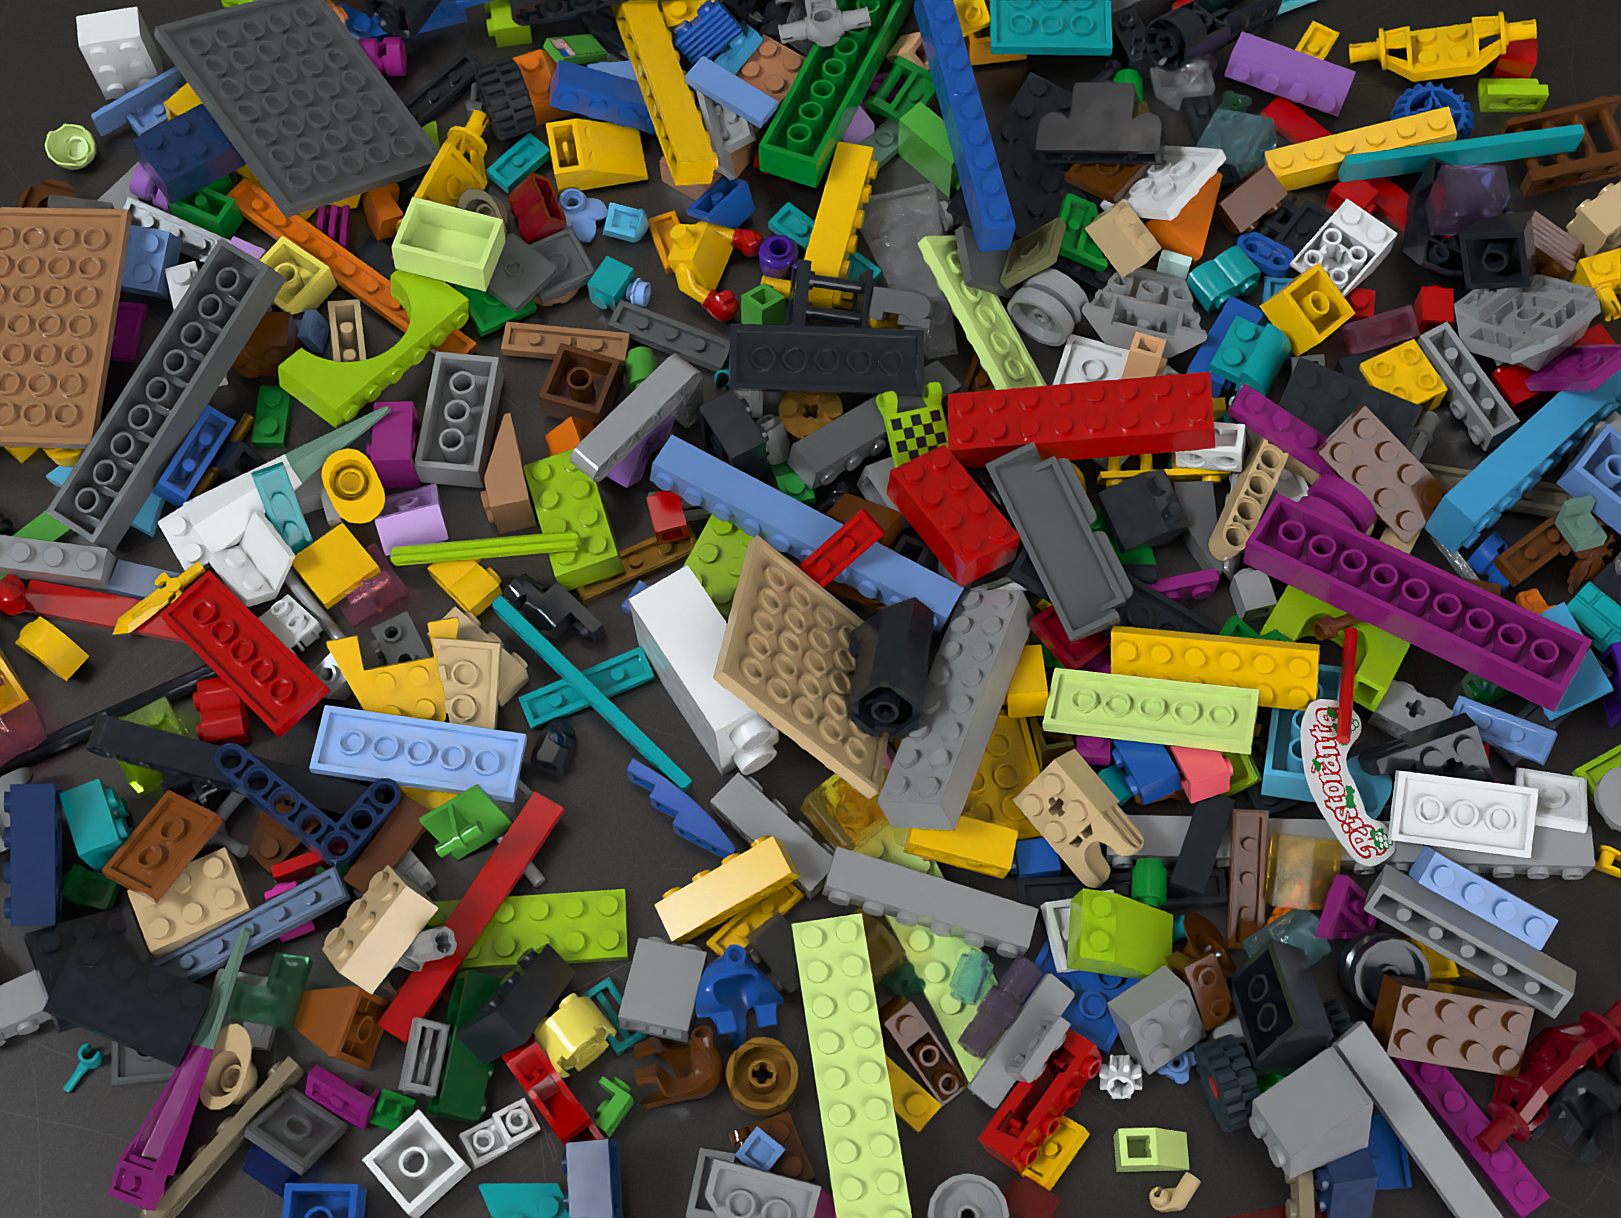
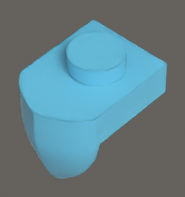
M610 202L602 235L633 243L642 239L649 228L647 214L643 209L638 210Z

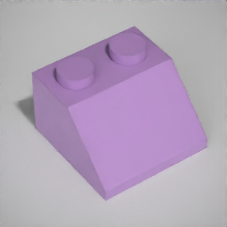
M437 484L385 496L384 508L379 516L374 519L385 556L391 555V548L395 546L440 543L449 539Z

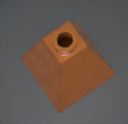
M358 986L293 992V995L286 1000L283 1007V1019L328 1055L370 1071L384 1030L377 1023L392 1002L374 993L370 994Z

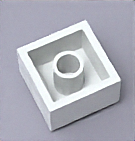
M417 1110L362 1159L412 1218H419L471 1171L470 1167L420 1110Z

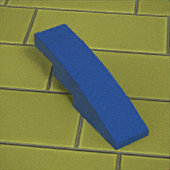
M632 759L626 769L629 781L651 791L649 796L651 806L675 818L672 823L675 834L722 858L737 853L734 845L716 822L691 797L662 775Z

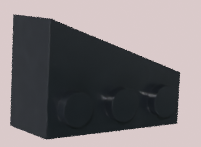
M549 943L537 950H534L532 947L526 950L517 960L519 965L503 978L499 984L500 986L457 1032L456 1036L484 1065L526 1043L576 974Z

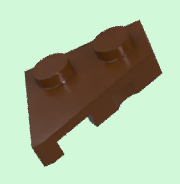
M279 804L276 805V809L284 813L293 809ZM261 810L248 845V854L272 875L270 868L272 865L291 859L304 844ZM308 821L304 824L302 830L307 834H315L322 826L317 821Z

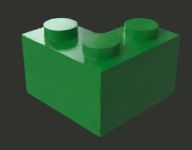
M229 174L172 205L166 200L173 216L228 240L232 238L244 220L235 199L226 196L233 186Z

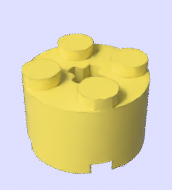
M572 993L564 998L559 1004L560 1009L550 1018L544 1017L533 1032L535 1035L534 1040L562 1078L570 1076L567 1070L573 1067L581 1071L590 1065L609 1046L605 1040L607 1036L611 1034L615 1037L616 1029L593 1001L587 996L579 998L576 993Z

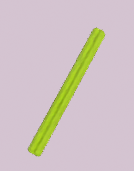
M564 531L395 546L391 548L390 559L394 565L401 566L574 551L580 549L581 537L578 531Z

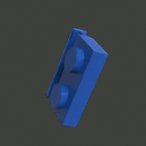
M1382 1114L1372 1115L1367 1149L1378 1176L1376 1190L1411 1188L1412 1183L1406 1147Z

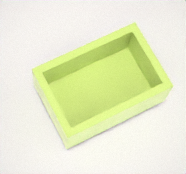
M412 197L391 246L395 269L486 292L506 242L503 219Z

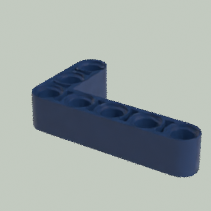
M235 743L224 744L215 753L218 773L226 782L332 867L343 868L349 865L379 832L401 801V791L399 785L390 778L378 779L372 783L336 824L242 746ZM237 756L241 759L240 765L234 769H227L223 766V762L228 757ZM255 778H264L268 781L267 786L259 791L252 790L249 784ZM384 790L390 791L395 796L387 804L378 802L375 797L380 791ZM283 799H290L295 803V806L289 812L284 813L276 809L277 803ZM365 816L372 823L367 829L358 830L352 825L354 819ZM308 821H317L322 825L320 831L315 834L305 833L302 827ZM342 842L348 846V851L342 856H334L329 852L331 845Z

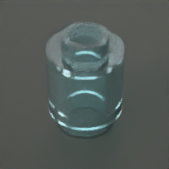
M972 949L969 951V954L961 953L949 985L952 988L950 992L952 998L974 1006L977 1004L978 999L983 998L994 969V965L989 962L990 957L987 954Z

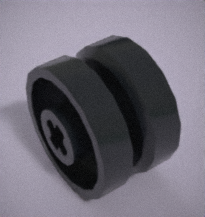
M1374 929L1362 932L1348 942L1340 956L1338 971L1341 984L1349 996L1374 1012L1384 974L1429 982L1431 979L1428 961L1421 950L1390 931Z

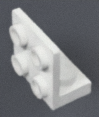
M259 510L253 512L240 544L213 552L208 562L230 591L246 607L276 599L295 559V554L275 530L273 524Z

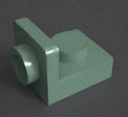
M1592 495L1580 498L1573 497L1565 501L1554 522L1574 552L1602 546L1608 537L1590 513L1596 501Z

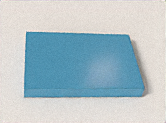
M1565 602L1538 614L1583 635ZM1589 648L1584 662L1556 712L1554 713L1542 707L1549 721L1614 691L1591 648Z

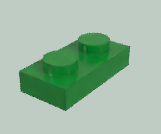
M260 386L252 435L254 448L286 449L294 396L280 386Z

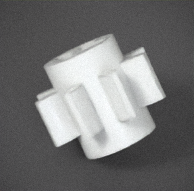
M1110 1055L1108 1065L1101 1064L1099 1076L1101 1077L1100 1089H1107L1112 1099H1131L1134 1089L1142 1090V1065H1134L1130 1055Z

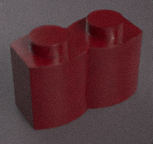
M531 173L509 194L510 210L518 219L520 236L526 243L532 244L566 227L565 214L557 202L556 191L547 177Z

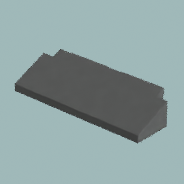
M1033 441L985 464L1070 641L1073 642L1122 624L1115 609L1127 605L1126 600L1133 595V587L1107 535L1102 531L1093 533L1090 525L1095 523L1097 515L1071 462L1066 458L1057 460L1055 456L1042 461Z

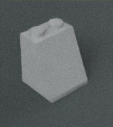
M1330 1047L1255 1098L1252 1105V1117L1249 1118V1122L1255 1136L1259 1139L1262 1138L1268 1146L1269 1155L1275 1166L1282 1167L1288 1178L1291 1179L1367 1147L1373 1101L1334 1047Z

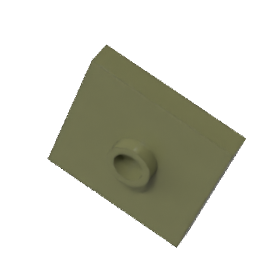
M1060 217L1011 243L1000 283L1006 289L1056 263L1066 224Z

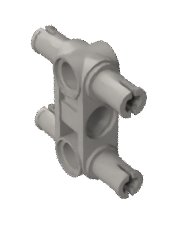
M775 0V1H776V5H779V4H781V3H786V2H791V1H798V0ZM803 0L807 16L804 17L805 20L783 25L779 24L778 29L782 44L809 39V41L815 42L819 46H830L838 42L840 37L845 34V31L866 26L870 27L871 21L868 6L841 12V10H838L836 0Z

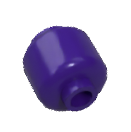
M770 236L764 240L759 249L760 269L767 277L783 280L791 278L792 265L799 260L798 246L793 239L787 236Z

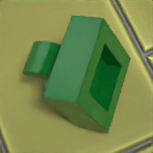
M383 1088L369 1123L394 1132L415 1113L418 1102Z

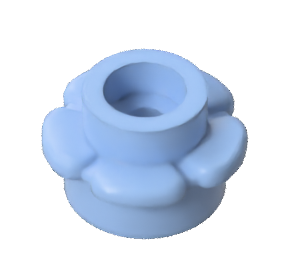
M637 278L634 283H629L626 299L637 306L646 307L648 305L651 285L648 282H643L642 278Z

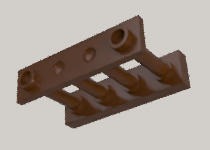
M1620 94L1610 97L1600 96L1593 101L1524 117L1514 116L1505 122L1499 135L1582 124L1585 135L1580 142L1586 156L1585 158L1569 159L1567 152L1553 154L1557 164L1547 167L1540 165L1537 156L1523 158L1529 170L1520 186L1524 198L1621 175V133L1613 118L1621 102ZM1600 120L1614 151L1607 153L1598 152L1585 123Z

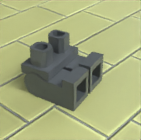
M874 286L869 318L889 321L890 313L899 314L897 324L904 325V330H924L925 346L927 329H935L936 320L931 319L936 310L935 303L932 298L924 294Z

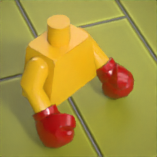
M699 221L696 224L681 223L675 225L670 231V237L674 240V245L668 256V263L676 275L678 288L683 293L702 304L701 307L706 309L716 320L723 323L731 321L739 311V302L735 298V294L730 290L722 291L721 293L715 290L733 248L741 250L742 254L746 257L759 256L760 246L764 242L763 235L757 230L731 229L704 221Z

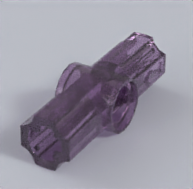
M1017 956L997 986L994 984L977 1008L978 1013L968 1024L962 1035H960L957 1044L964 1051L981 1061L985 1058L1003 1030L1006 1031L1024 1006L1022 1003L1039 982L1043 972L1037 965L1027 958Z

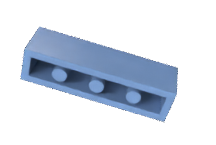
M1427 845L1423 847L1408 873L1411 878L1421 885L1540 951L1559 921L1542 909Z

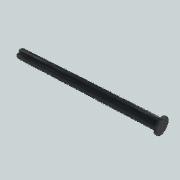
M205 664L0 755V777L89 738L98 715H107L128 721L197 690L198 681L219 676Z

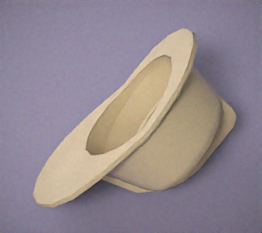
M229 1024L219 1031L200 1091V1099L203 1105L211 1110L222 1109L229 1104L240 1105L246 1095L256 1087L258 1073L251 1060V1036L247 1029L240 1024Z

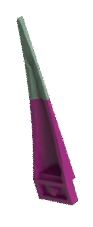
M246 927L241 929L214 995L188 1048L156 1104L120 1157L107 1195L143 1209L156 1211L158 1202L163 1197L167 1175L174 1176L251 929Z

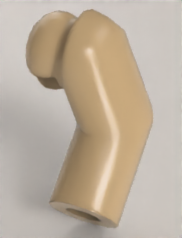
M1185 1172L1176 1188L1162 1189L1161 1186L1153 1188L1149 1194L1152 1207L1160 1212L1183 1210L1201 1181L1194 1175Z

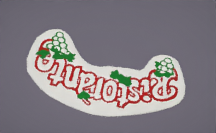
M1318 699L1309 703L1302 719L1300 730L1301 753L1308 786L1330 828L1351 857L1363 866H1376L1389 858L1395 852L1396 846L1394 840H1388L1389 828L1380 821L1371 819L1366 814L1355 782L1348 771L1346 763L1347 753L1361 733V721L1354 710H1352L1350 742L1347 744L1338 743L1336 741L1339 701Z

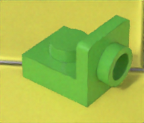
M602 1076L599 1084L613 1098L611 1101L605 1099L595 1113L594 1117L597 1120L594 1124L600 1132L610 1138L634 1104V1100L628 1094L631 1088L616 1077L610 1081Z

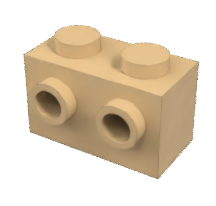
M1124 198L1102 212L1085 228L1122 278L1146 264L1161 249L1155 237L1149 232Z

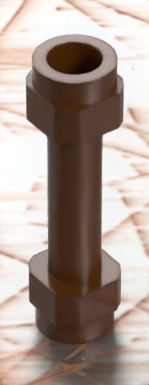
M1349 613L1336 618L1327 615L1313 622L1312 631L1319 641L1330 640L1338 636V631L1365 621Z

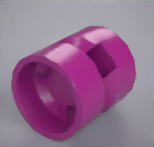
M402 36L385 37L382 42H379L377 38H360L358 40L360 47L381 74L385 72L388 77L406 75V52Z

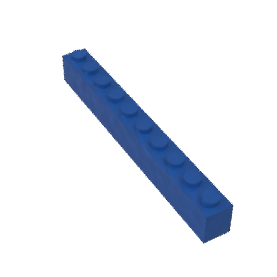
M915 0V16L978 251L988 252L1010 249L1016 225L954 1Z

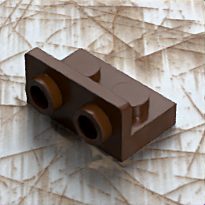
M1176 951L1165 957L1170 970L1189 987L1204 1029L1208 1031L1237 1015L1232 997L1214 953L1207 952L1193 959Z

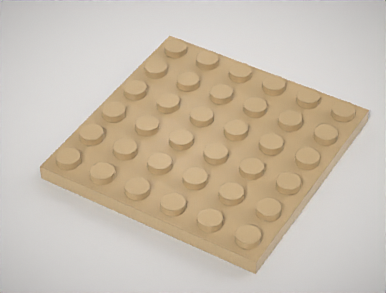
M757 535L748 543L713 679L742 700L750 709L755 710L776 729L782 731L795 741L802 749L817 758L828 769L848 782L851 787L857 789L870 799L877 795L880 790L889 733L881 732V737L870 736L851 721L850 695L858 656L856 654L852 657L848 647L851 632L864 623V621Z

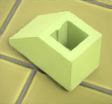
M1161 1128L1118 1129L1114 1134L1116 1172L1189 1170L1186 1132Z

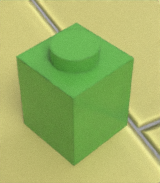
M766 283L741 295L742 324L786 325V297Z

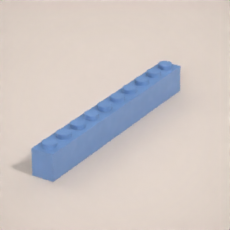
M674 435L670 436L652 463L650 481L654 482L660 489L671 491L683 497L690 505L700 506L711 512L717 519L728 521L738 526L749 536L756 537L759 535L776 550L787 552L800 559L801 562L843 526V524ZM877 542L833 579L839 583H846L857 589L863 596L870 599L874 598L887 606L913 597L918 598L934 612L933 630L941 633L964 589Z

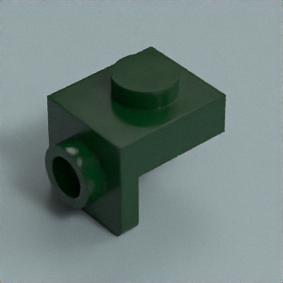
M74 863L71 870L65 874L62 880L61 895L72 904L102 912L113 908L121 885L107 878L105 874L87 870L82 865Z

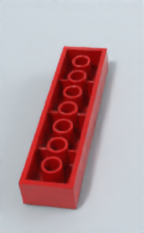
M1210 372L948 394V449L964 469L986 467L985 464L1033 441L1042 461L1053 456L1057 460L1061 458L1079 460L1215 449Z

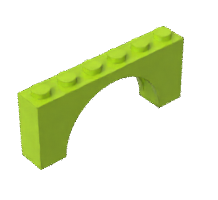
M398 269L390 275L391 296L401 304L410 321L408 329L401 340L381 355L355 362L323 359L300 348L278 366L280 387L338 429L346 421L353 420L359 410L368 402H374L387 386L398 382L403 373L412 365H418L424 359L425 354L431 349L442 345L450 333L455 329L462 328L469 318V299L445 281Z

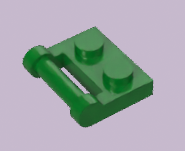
M901 56L895 58L891 64V71L875 95L870 96L865 103L866 108L872 113L881 114L899 124V119L920 101L928 107L936 95L931 72ZM908 75V79L892 103L885 102L900 77Z

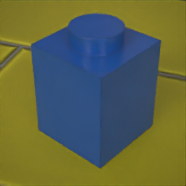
M1045 838L1016 841L1011 870L1009 871L1010 874H1016V880L1020 878L1059 877L1061 871L1059 855Z

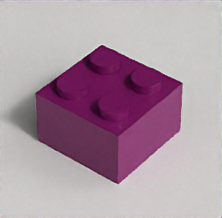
M413 401L374 402V411L384 406L391 408L387 415L369 428V433L372 434V443H367L366 456L372 463L383 488L421 487L414 463L422 424Z

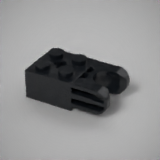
M1466 712L1400 735L1401 738L1367 749L1360 753L1358 757L1362 771L1371 776L1386 773L1395 774L1396 770L1495 783L1478 727ZM1393 790L1380 815L1377 817L1380 821H1390Z

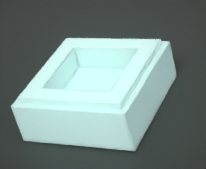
M1162 249L1156 271L1179 276L1186 280L1192 258Z

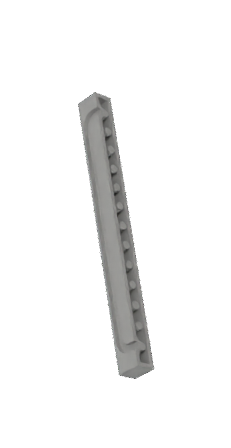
M1127 815L1144 838L1143 847L1132 856H1120L1111 847L1103 843V857L1108 864H1112L1113 868H1131L1138 859L1145 857L1158 858L1164 862V868H1167V865H1176L1192 816ZM1229 817L1213 865L1216 866V869L1224 868V871H1229L1231 817ZM1269 818L1266 872L1270 871L1271 868H1285V872L1302 873L1306 869H1319V872L1323 874H1335L1341 870H1354L1355 874L1369 875L1375 873V870L1382 871L1387 864L1408 875L1425 845L1395 841V852L1389 858L1376 866L1368 867L1359 864L1351 857L1326 820ZM1380 821L1389 828L1390 821ZM1534 825L1531 858L1427 845L1479 875L1480 873H1493L1495 878H1510L1514 874H1527L1530 879L1548 878L1549 875H1562V878L1565 880H1578L1584 878L1595 867L1591 826H1587L1585 833Z

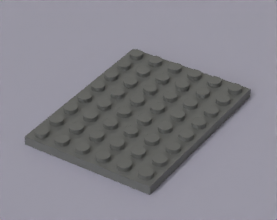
M256 0L155 27L154 37L285 218L425 173L429 170L439 152L326 0Z

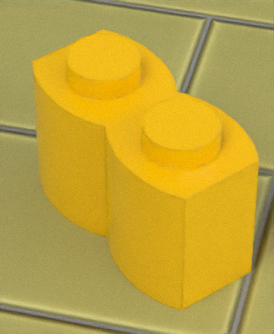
M480 559L432 563L427 568L431 577L465 612L469 611L475 617L488 608L499 595L503 594L499 586L502 580L490 567L486 570L478 564L481 561Z

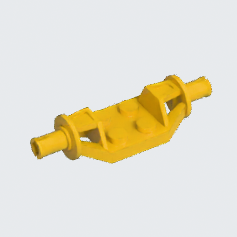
M1501 11L1498 12V16L1472 17V23L1416 31H1410V26L1389 31L1379 28V38H1376V41L1349 44L1350 63L1378 59V62H1381L1382 71H1385L1387 68L1413 82L1476 74L1498 55H1506V45H1509L1510 41L1537 39L1536 19L1507 23V20H1504V13ZM1497 34L1496 42L1479 51V40ZM1388 49L1406 50L1407 60L1388 55Z
M474 110L465 128L460 126L450 128L447 133L448 139L440 148L414 197L458 208L460 196L466 190L474 188L484 190L488 183L483 157L487 151V145L481 138V135L490 122V118L486 117L487 115L484 112ZM464 153L470 155V163L463 156ZM403 219L398 220L395 225L397 232Z

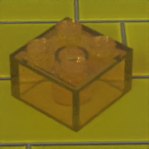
M836 773L810 793L800 807L804 815L835 850L838 846L856 852L890 824L877 802L884 786L882 783L880 784L879 793L868 799Z

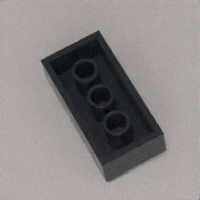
M1299 357L1278 405L1327 438L1361 404L1366 405L1404 446L1423 408L1421 405L1302 357Z

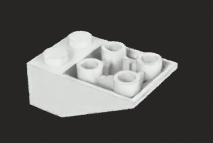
M1346 199L1292 260L1290 266L1303 273L1319 262L1343 297H1345L1366 279L1391 252L1398 233Z

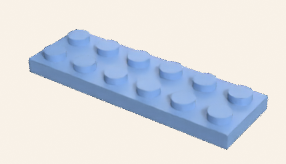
M325 705L309 769L311 773L371 782L381 778H390L399 786L461 794L478 784L492 799L514 802L527 736L522 733Z

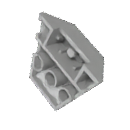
M1139 267L1122 278L1116 272L1108 280L1107 286L1103 290H1098L1095 293L1094 299L1090 303L1087 302L1082 308V313L1106 345L1130 350L1136 331L1167 340L1162 357L1167 359L1203 343L1207 339L1206 331L1201 330L1199 325L1200 315L1194 312L1192 307L1193 298L1185 278Z

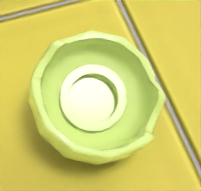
M64 123L59 129L50 131L47 134L45 149L48 157L58 166L68 170H78L87 166L94 159L97 145L93 135L83 126Z

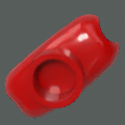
M8 574L0 580V611L6 612L11 616L20 615L27 607L26 588L23 582L13 574Z

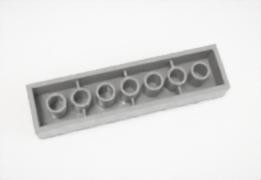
M1022 590L962 591L927 677L920 725L903 736L877 800L892 827L955 830L1031 629L1028 624L1035 618Z

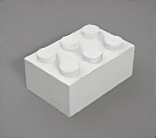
M137 6L76 16L79 48L106 100L119 99L127 92L133 91L163 73L162 59Z

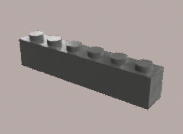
M936 360L924 367L923 385L932 382L940 383L943 412L948 413V394L960 393L962 385ZM897 395V413L927 407L922 396ZM876 396L792 445L787 464L811 490L821 484L824 486L830 484L838 474L846 469L848 471L855 469L863 459L870 455L876 456L880 454L889 444L884 419L876 404Z

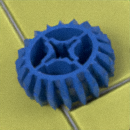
M1429 81L1425 88L1419 83L1413 89L1407 88L1403 95L1397 98L1395 107H1393L1390 115L1391 120L1449 106L1457 131V141L1469 139V135H1471L1473 130L1474 113L1470 111L1471 103L1463 102L1464 94L1455 95L1454 87L1446 90L1443 87V83L1438 85V87H1434Z

